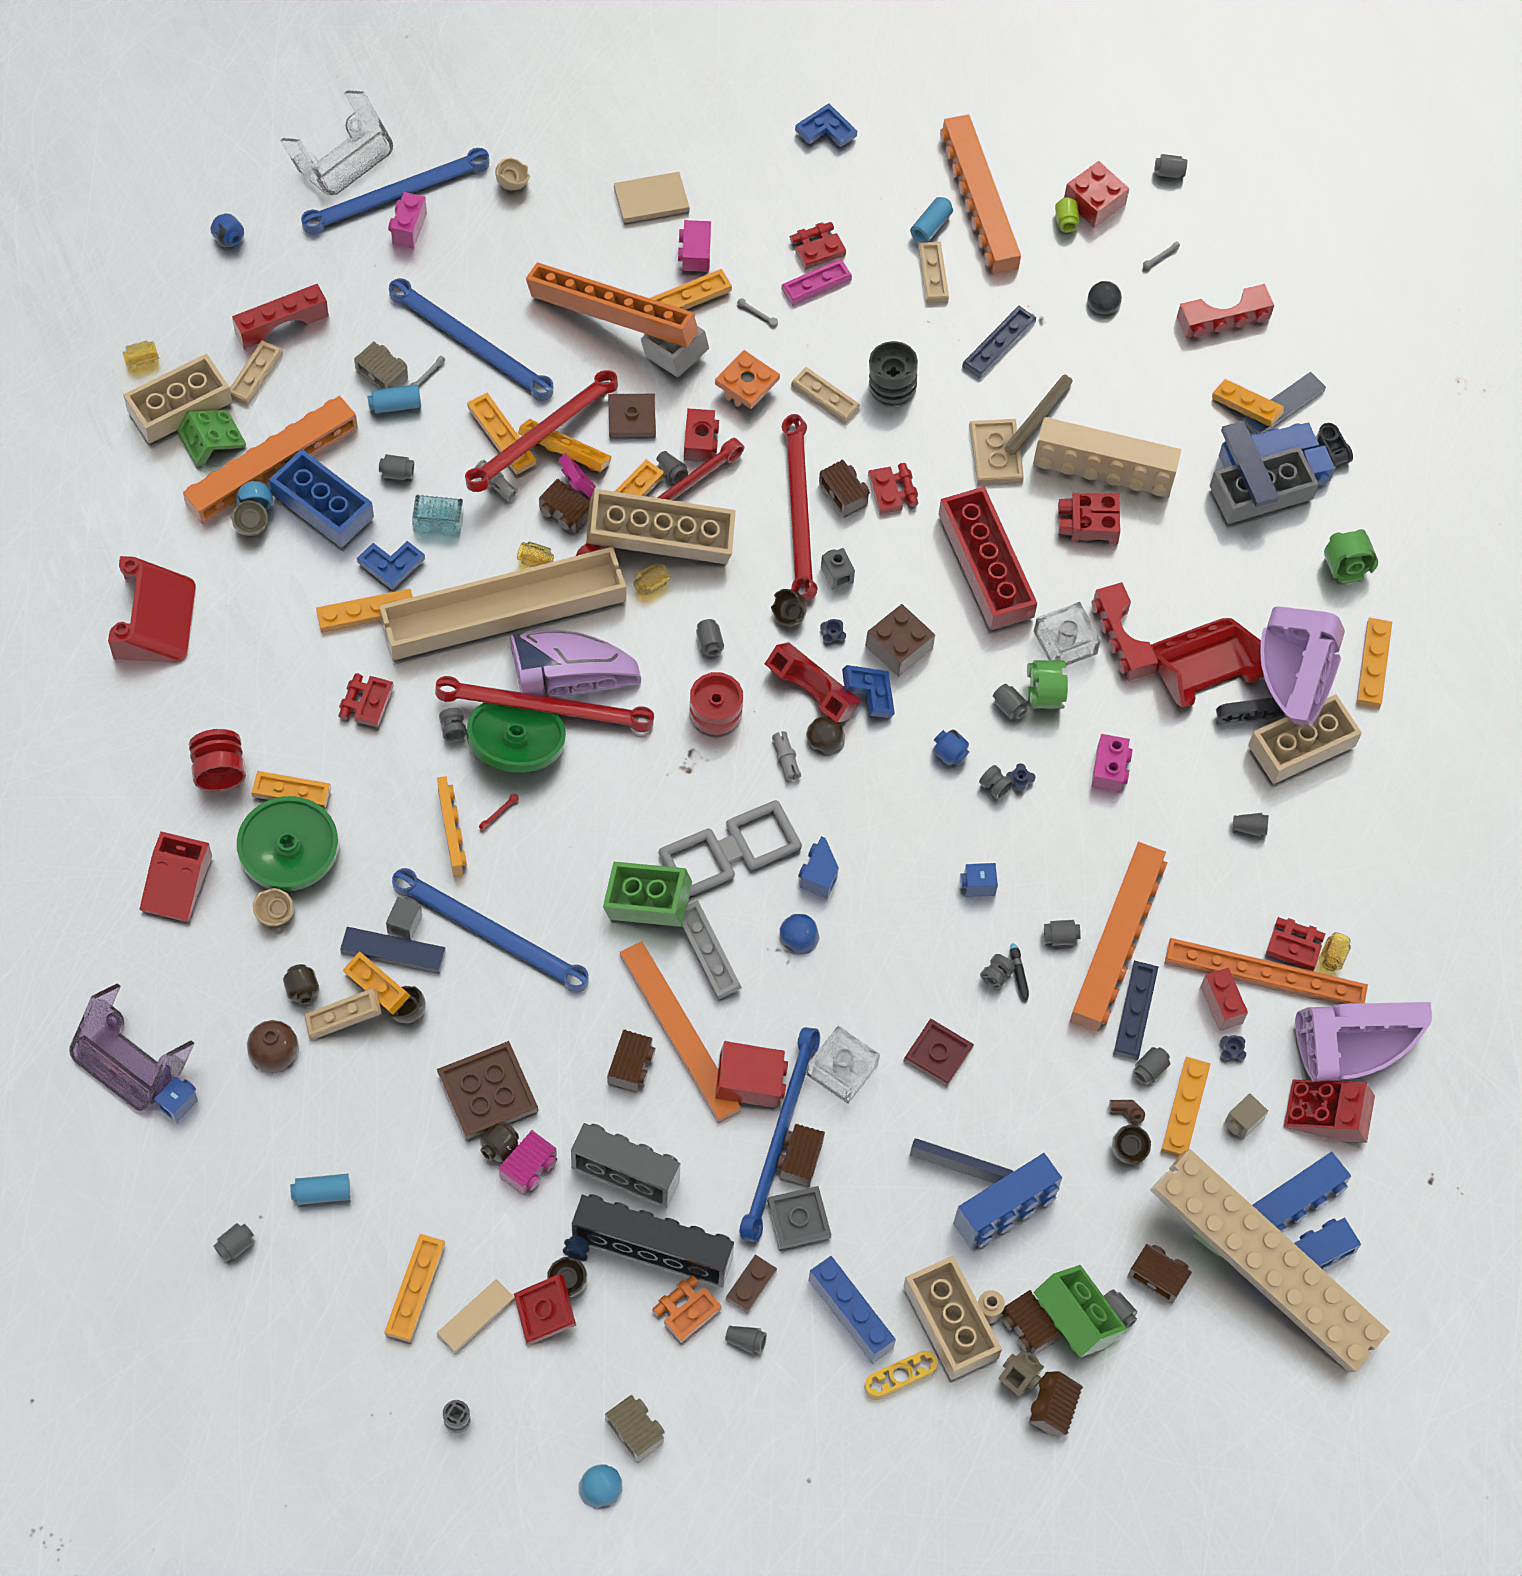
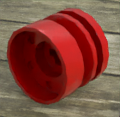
M211 729L198 733L190 739L189 750L190 759L193 763L191 768L195 786L207 791H222L236 787L245 780L246 772L242 758V743L238 733L228 729Z

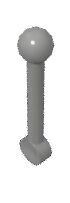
M1175 241L1169 248L1151 260H1145L1143 267L1149 269L1154 262L1171 251L1177 250L1180 247V243Z
M744 298L738 299V306L745 307L765 319L771 327L778 325L777 318H770L746 303Z
M440 355L436 362L416 382H412L410 385L418 384L419 387L438 366L445 362V358Z

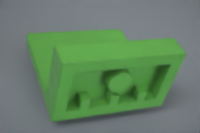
M228 410L188 411L177 429L196 466L205 465L215 449H236L246 446V442Z

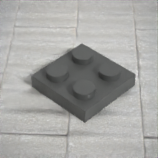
M819 1186L767 1198L780 1250L831 1238L832 1234Z

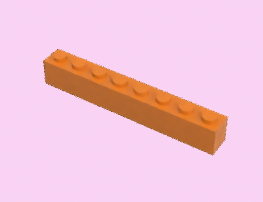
M970 114L946 118L943 122V128L940 129V137L942 142H945L947 145V157L952 159L953 173L959 179L960 193L965 195V205L967 212H971L973 229L977 230L979 234V245L985 250L986 265L991 267L993 274L1017 270L1020 266L1021 253Z
M537 262L525 278L531 297L688 348L699 332L693 312Z
M340 395L335 399L328 400L322 407L307 413L304 418L296 423L289 424L278 434L269 436L265 442L250 448L239 458L230 460L221 469L209 473L200 482L191 484L183 491L185 505L201 524L235 504L237 502V492L245 483L260 481L267 484L269 479L301 449L312 456L356 429L358 425L355 412Z
M1138 841L1074 1006L1070 1022L1096 1032L1099 1031L1101 1024H1107L1111 1014L1107 1007L1109 1002L1115 1003L1120 989L1115 988L1117 981L1123 982L1128 969L1123 965L1126 959L1131 961L1136 946L1131 944L1134 938L1139 939L1144 927V925L1140 924L1141 918H1147L1152 906L1151 903H1148L1150 895L1155 897L1160 884L1156 882L1157 876H1163L1168 862L1163 861L1166 851Z

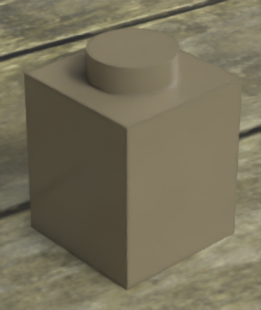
M1249 1093L1228 1113L1225 1123L1234 1135H1239L1242 1139H1245L1264 1121L1269 1110Z

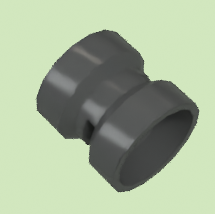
M448 708L440 712L439 719L443 725V738L447 741H456L464 738L467 730L466 725L462 722L464 720L463 710L460 708Z
M993 765L982 775L979 783L984 788H989L991 794L996 799H1000L1010 790L1014 781L1008 776H1003L1001 769L997 765Z
M994 954L990 960L989 967H985L980 976L990 987L1001 989L1005 984V978L1011 976L1015 966L1005 956Z
M452 1400L444 1406L443 1420L448 1431L459 1434L469 1428L471 1423L470 1410L463 1401Z

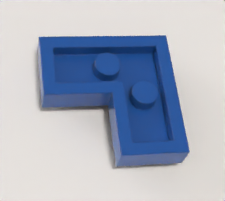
M830 103L795 125V131L808 144L827 134L839 147H842L857 137L858 133Z
M408 541L391 556L375 543H372L357 557L358 564L392 590L425 560V554Z
M846 665L842 669L845 691L866 694L870 716L891 718L895 714L889 671Z

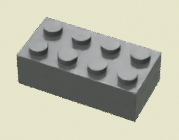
M1300 446L1261 457L1279 496L1278 502L1255 507L1237 465L1214 471L1210 488L1228 524L1314 499L1319 483Z
M583 1123L571 1148L572 1169L666 1208L679 1184L681 1163L672 1155H661L653 1152L654 1150L648 1145H637L629 1142V1139L624 1135H613L605 1132V1129L597 1124L589 1125Z

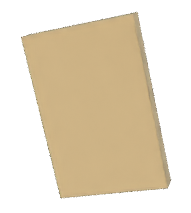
M680 172L614 183V190L623 223L690 212Z
M1016 419L970 421L969 428L977 484L1023 482L1024 473L1020 449L1015 455H1010L1004 449L1008 441L1017 432Z

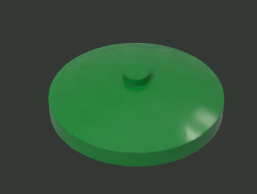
M482 703L471 713L468 719L466 737L472 752L486 764L508 772H531L545 768L557 760L564 749L566 731L564 723L558 714Z
M296 796L277 797L258 805L246 816L237 835L238 857L248 876L266 888H277L282 891L300 890L322 879L333 866L339 847L337 829L329 813L317 803Z

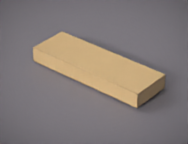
M941 242L919 243L918 251L926 303L949 302Z
M261 341L231 385V398L249 405L282 356V349Z
M807 367L791 381L792 387L844 423L860 409L858 402Z
M371 988L308 1012L304 1016L309 1038L314 1040L382 1013L377 990Z
M495 1279L437 1332V1336L456 1354L515 1300V1297Z

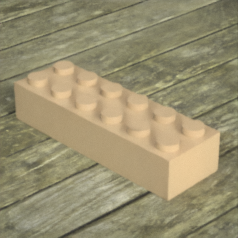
M1044 417L1033 465L1039 466L1042 469L1060 471L1067 475L1073 474L1085 477L1088 480L1107 482L1110 485L1128 487L1135 491L1141 490L1153 493L1156 496L1170 497L1182 449Z
M594 489L590 498L586 543L727 564L732 555L736 510Z

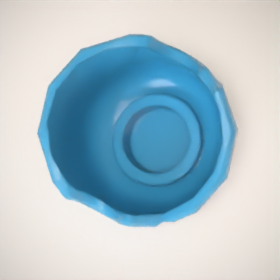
M250 481L240 487L236 495V501L238 504L243 501L253 500L259 502L265 509H269L270 504L273 505V495L268 485L260 481Z
M607 1464L595 1465L589 1468L579 1481V1495L583 1502L596 1509L611 1505L622 1492V1478L615 1468Z

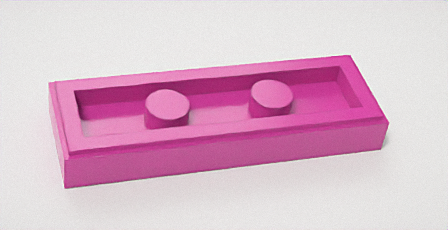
M839 259L783 283L781 289L793 306L852 280V274L842 259Z

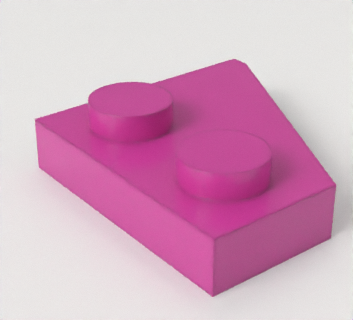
M565 453L558 459L563 466L561 469L562 473L571 480L569 484L578 493L582 490L591 498L596 485L582 468Z

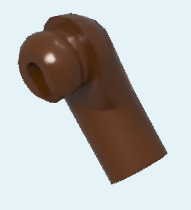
M1134 1100L1109 1101L1110 1112H1123L1133 1123L1144 1121L1145 1111Z

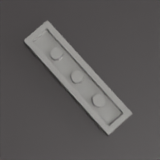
M697 900L687 905L682 926L720 1000L742 987L699 901Z

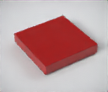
M557 1274L514 1293L526 1344L532 1345L576 1326L563 1275Z

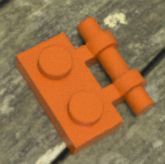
M693 1275L686 1281L682 1280L679 1282L673 1292L668 1296L664 1295L658 1300L659 1303L652 1308L653 1313L657 1317L665 1311L670 1314L664 1320V1324L681 1343L722 1310L720 1303L705 1287L697 1293L693 1290L699 1284ZM683 1296L686 1297L688 1301L677 1308L675 1303Z

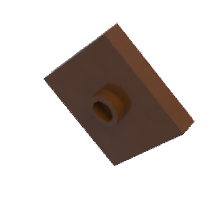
M655 393L608 394L609 438L656 437Z

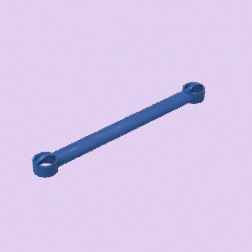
M473 148L465 157L321 211L307 210L301 217L302 228L308 234H318L322 232L326 225L401 198L403 192L414 193L470 171L483 172L487 170L490 164L489 153L483 148ZM478 156L486 159L483 163L479 164L472 162ZM312 218H317L321 221L315 226L306 224Z
M397 278L390 282L388 288L389 296L393 302L404 303L531 391L534 399L545 401L552 397L554 385L550 377L537 375L413 290L408 280ZM399 287L404 292V294L397 295L394 294L392 291L395 288ZM540 384L547 392H537L534 387Z
M401 868L393 874L392 884L397 894L402 896L410 895L562 981L566 989L571 992L578 993L587 988L589 975L587 969L578 964L571 965L462 904L418 879L415 872L411 869ZM398 878L403 879L411 887L400 888L396 885V881ZM567 976H575L582 984H570L567 981Z
M803 1027L799 1033L797 1043L799 1053L750 1212L744 1215L740 1224L739 1233L744 1241L757 1242L762 1235V1215L775 1176L779 1157L782 1153L786 1134L790 1127L811 1055L818 1051L820 1045V1032L817 1028Z

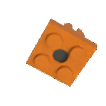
M743 350L715 378V385L725 391L724 394L729 402L734 399L735 406L738 407L743 404L752 409L780 380V374Z

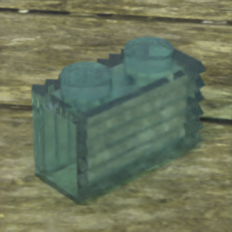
M417 494L412 515L413 530L424 534L431 531L441 532L446 536L454 535V533L460 534L464 513L463 499L428 495L420 496Z

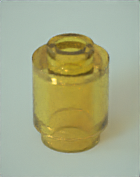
M145 340L125 346L126 351L122 352L126 366L131 365L132 369L154 363V360L159 359L154 341L148 342Z
M530 541L528 543L522 542L517 553V560L521 561L523 565L530 567L550 563L554 559L551 548Z
M662 563L658 565L653 564L635 574L633 584L638 593L648 595L665 586L667 581L670 580V574Z
M1334 932L1327 938L1319 956V961L1323 968L1329 971L1342 969L1351 949V940L1348 936Z

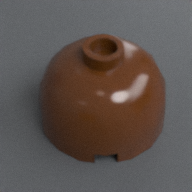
M263 1021L253 1028L247 1040L248 1057L251 1063L262 1072L271 1074L283 1072L298 1057L299 1044L297 1036L292 1028L282 1021Z

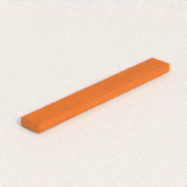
M1174 938L1169 939L1164 962L1165 964L1207 974L1229 967L1234 980L1334 1004L1365 1003L1368 984Z
M643 941L620 951L623 962L718 1123L740 1112L741 1107L738 1102L715 1098L718 1068Z

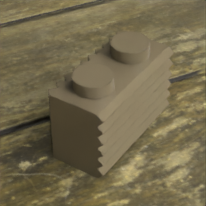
M375 341L354 358L355 369L380 389L400 387L408 379L407 364L401 358L396 359V357H393L384 345L379 346Z
M630 1395L605 1413V1420L634 1459L640 1462L641 1459H644L664 1443L663 1434L665 1431L657 1420L652 1422L646 1413L649 1411L640 1398L636 1400L633 1395Z

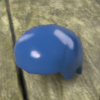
M792 914L782 922L779 928L783 944L790 947L796 954L810 952L817 946L820 939L816 922L806 914Z

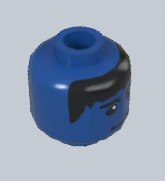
M232 214L218 215L214 218L210 227L211 234L223 247L230 248L236 246L244 236V227Z
M955 729L947 733L942 730L933 740L936 743L933 752L946 765L955 764L957 766L970 753L967 750L969 742Z

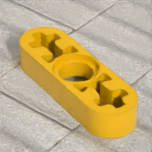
M920 1351L870 1374L866 1378L864 1385L866 1395L871 1399L879 1400L932 1376L937 1368V1358L930 1351ZM921 1359H924L925 1362H931L929 1370H926L925 1367L918 1368L915 1372L917 1376H914L912 1367L919 1366ZM896 1369L906 1370L909 1375L908 1379L904 1382L897 1381L893 1376V1372ZM885 1374H888L889 1382L882 1385L880 1392L876 1388H870L874 1380L877 1383L886 1381Z

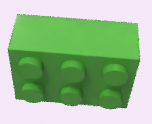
M613 861L603 908L610 920L682 927L692 879L686 868Z
M1081 1265L1053 1273L1033 1292L1038 1298L1040 1306L1048 1312L1054 1321L1055 1327L1063 1333L1071 1349L1080 1358L1109 1347L1128 1330Z

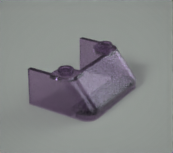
M117 983L91 996L71 1042L69 1052L75 1063L134 1109L142 1111L155 1103L154 1098L175 1076H180L195 1043L192 1040L162 1055L158 1062L121 1034L124 1028V1018L121 1012L113 1007L121 987Z

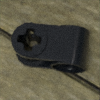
M1329 422L1322 424L1317 432L1316 439L1319 447L1325 445L1334 467L1344 462H1352V449L1346 443L1339 428Z

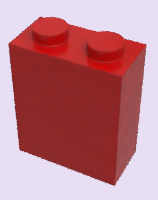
M724 1041L719 1054L715 1098L776 1108L779 1100L784 1099L786 1084L782 1083L783 1076H786L788 1061H784L785 1051Z

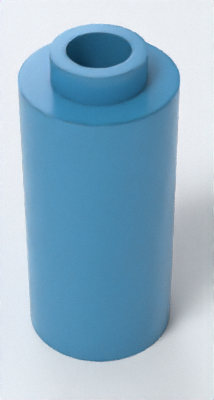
M936 197L910 228V233L916 241L920 243L930 241L953 213L951 201L945 197Z
M418 384L371 391L372 395L367 396L369 410L374 409L375 414L421 408Z
M349 1174L295 1178V1184H290L291 1200H296L297 1205L351 1200Z

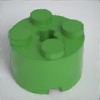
M1359 529L1347 533L1337 532L1330 536V542L1324 549V556L1334 579L1337 578L1341 583H1353L1364 579L1363 575L1368 571L1373 573L1376 570L1379 561L1365 530Z
M1034 660L1033 663L1027 664V677H1030V687L1026 688V700L1030 701L1034 709L1065 708L1062 702L1067 701L1068 677L1062 674V668H1066L1064 660Z

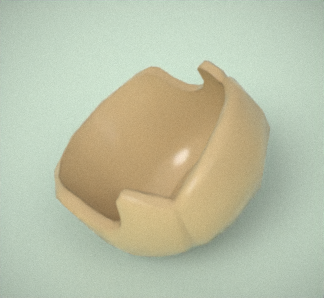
M511 157L502 159L495 169L497 182L502 188L510 191L523 188L531 176L528 173L527 165Z
M277 888L259 892L253 902L254 915L259 922L266 926L276 927L283 925L289 921L294 912L293 900L289 894Z

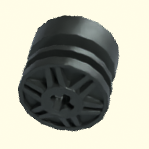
M889 341L876 346L871 352L869 358V387L871 393L878 400L891 404L902 403L910 399L916 392L918 359L916 352L911 346L903 342Z

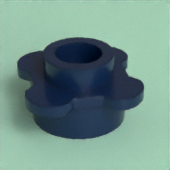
M830 619L821 623L820 629L824 633V642L831 643L834 640L844 641L846 639V633L843 632V622L841 620Z
M1022 763L1017 764L1012 772H1007L1006 776L1014 781L1012 786L1019 791L1025 790L1029 783L1034 782L1036 778L1035 774L1030 773Z
M1236 1035L1223 1036L1220 1040V1044L1223 1046L1221 1057L1224 1060H1229L1230 1058L1244 1060L1247 1055L1244 1051L1245 1039L1242 1036Z
M571 1236L569 1239H565L564 1244L566 1247L563 1248V1253L568 1257L586 1261L589 1243L579 1236Z

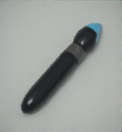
M1012 943L1010 945V958L1015 966L1014 973L1019 994L1024 1001H1027L1029 989L1021 960V952L1018 946Z

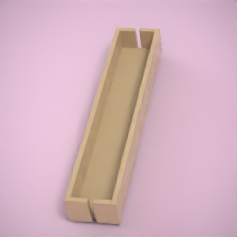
M609 547L379 605L381 622L394 661L625 602L627 587L621 569H619L614 549Z
M1191 1149L1184 1151L1170 1166V1171L1165 1172L1150 1191L1347 1372H1356L1371 1355L1368 1350H1375L1390 1331Z

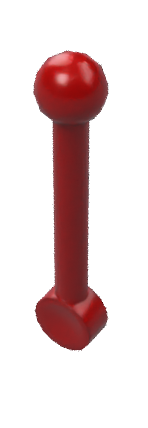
M511 794L509 800L487 820L480 823L479 828L482 831L487 829L489 824L512 803L518 802V795Z

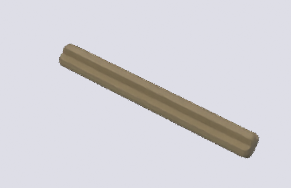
M1067 374L1060 377L1008 441L1004 448L1006 452L1010 455L1017 453L1042 422L1043 418L1046 417L1073 382L1071 377H1068Z

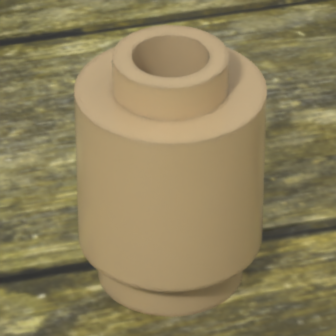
M994 1290L983 1292L978 1299V1304L989 1324L995 1323L1000 1319L1005 1306L1003 1296Z

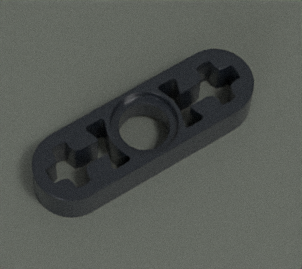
M1274 698L1226 703L1216 708L1218 722L1221 724L1270 719L1284 715Z

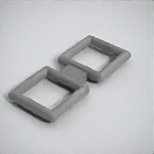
M771 801L727 820L726 826L731 834L728 837L717 840L712 829L707 828L660 848L658 851L659 856L665 866L676 867L671 854L707 840L723 872L693 884L689 894L690 897L733 879L735 872L731 864L742 859L745 860L749 869L754 870L799 851L802 848V843L779 801ZM774 812L790 844L754 858L738 826Z

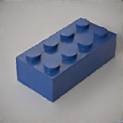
M303 449L269 479L274 497L341 548L374 518L373 504L369 499Z
M1042 1153L959 1205L953 1225L970 1249L977 1245L983 1247L992 1240V1236L1000 1231L1001 1234L1007 1232L1014 1226L1013 1222L1020 1218L1025 1220L1035 1213V1208L1040 1205L1045 1207L1051 1204L1057 1198L1056 1195L1060 1190L1059 1186L1063 1177L1046 1154Z

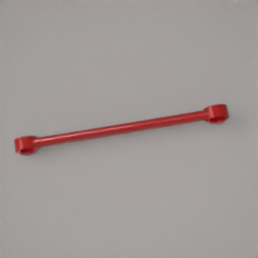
M610 370L598 372L592 384L482 467L468 470L465 473L467 489L472 492L486 490L490 484L489 480L602 394L616 391L618 388L616 373ZM476 478H482L481 481H471Z
M791 414L783 420L781 426L782 431L786 434L795 572V580L792 583L791 589L798 592L804 584L806 593L801 595L808 602L816 596L818 587L813 581L804 450V435L807 431V424L800 415ZM794 423L796 431L788 432L790 426Z
M735 437L729 439L721 446L718 454L657 498L676 499L726 461L731 463L738 459L743 453L745 446ZM586 543L577 551L576 556L608 547Z
M452 676L440 677L436 681L435 686L436 697L444 702H452L456 699L477 701L630 725L637 732L651 730L655 718L653 711L644 706L635 707L633 710L464 684ZM443 686L453 687L455 690L452 692H445L440 688ZM643 716L649 719V721L639 722L634 718Z

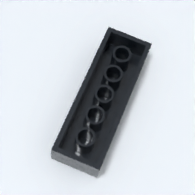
M589 1194V1196L581 1195L571 1223L572 1236L584 1238L591 1247L687 1277L693 1275L697 1280L724 1287L733 1260L734 1241H731L726 1235L705 1233V1230L698 1226H690L689 1228L679 1225L680 1223L675 1219L665 1218L663 1220L654 1217L653 1213L646 1210H639L638 1212L629 1209L627 1205L620 1202H614V1204L605 1202L603 1198L594 1194Z

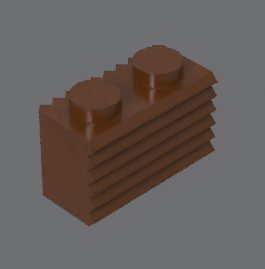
M841 459L840 462L837 461L836 464L834 463L832 466L820 471L819 484L832 502H834L835 506H837L842 516H846L868 504L869 488L864 482L860 483L857 479V473L852 465L848 466Z
M556 479L539 497L540 511L546 517L552 516L558 520L559 525L563 529H570L577 533L587 523L590 501L582 497L578 492H575L567 484H564L563 481Z
M626 1029L623 1030L607 1075V1083L635 1092L638 1091L639 1085L644 1086L648 1075V1070H645L647 1061H653L656 1048L652 1047L653 1038L627 1031Z
M799 1124L794 1125L793 1132L787 1131L784 1146H788L786 1155L780 1154L777 1169L781 1170V1179L810 1187L824 1141V1131Z
M1146 1244L1132 1265L1128 1276L1173 1304L1188 1281L1192 1271L1188 1270V1265L1182 1260H1173L1166 1256V1252L1161 1247Z
M1031 1290L1004 1306L1002 1321L1010 1331L1013 1329L1019 1336L1017 1341L1026 1352L1029 1351L1035 1356L1059 1339L1061 1331L1055 1327L1054 1321L1045 1309L1040 1306L1038 1299H1036Z
M1060 1371L1045 1372V1375L1039 1381L1040 1390L1037 1399L1031 1405L1032 1414L1029 1423L1037 1426V1428H1041V1430L1052 1436L1067 1435L1083 1386Z

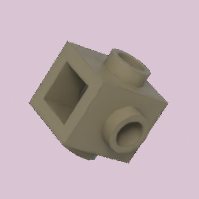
M1023 1350L1017 1356L1014 1354L1009 1356L1003 1364L1005 1370L998 1379L1016 1395L1020 1396L1028 1388L1033 1390L1039 1384L1041 1379L1039 1374L1044 1366L1039 1363L1036 1356Z

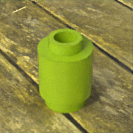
M1068 197L1060 199L1055 204L1057 225L1063 232H1073L1078 228L1080 222L1077 202Z

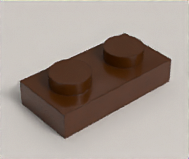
M755 1254L727 1294L726 1300L748 1314L776 1274L777 1268Z

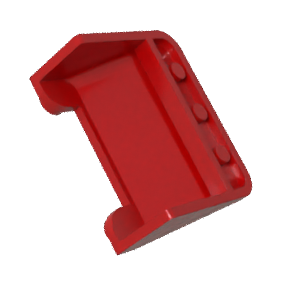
M120 556L119 568L124 579L136 580L130 623L118 622L109 631L108 643L113 659L173 663L183 661L187 657L196 594L194 580L137 557Z
M1221 618L1151 644L1158 660L1157 670L1173 699L1180 707L1194 705L1196 700L1194 692L1241 675L1248 683L1256 682L1259 678L1264 677L1260 653L1261 640L1232 618Z

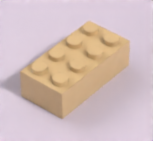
M207 353L123 394L128 413L149 444L176 431L188 411L218 410L232 403L230 387Z
M1335 694L1326 699L1312 726L1296 725L1285 717L1254 731L1248 746L1271 782L1275 784L1356 747L1362 732L1338 695Z
M950 1256L905 1277L903 1287L951 1381L999 1359L1002 1348L954 1256Z

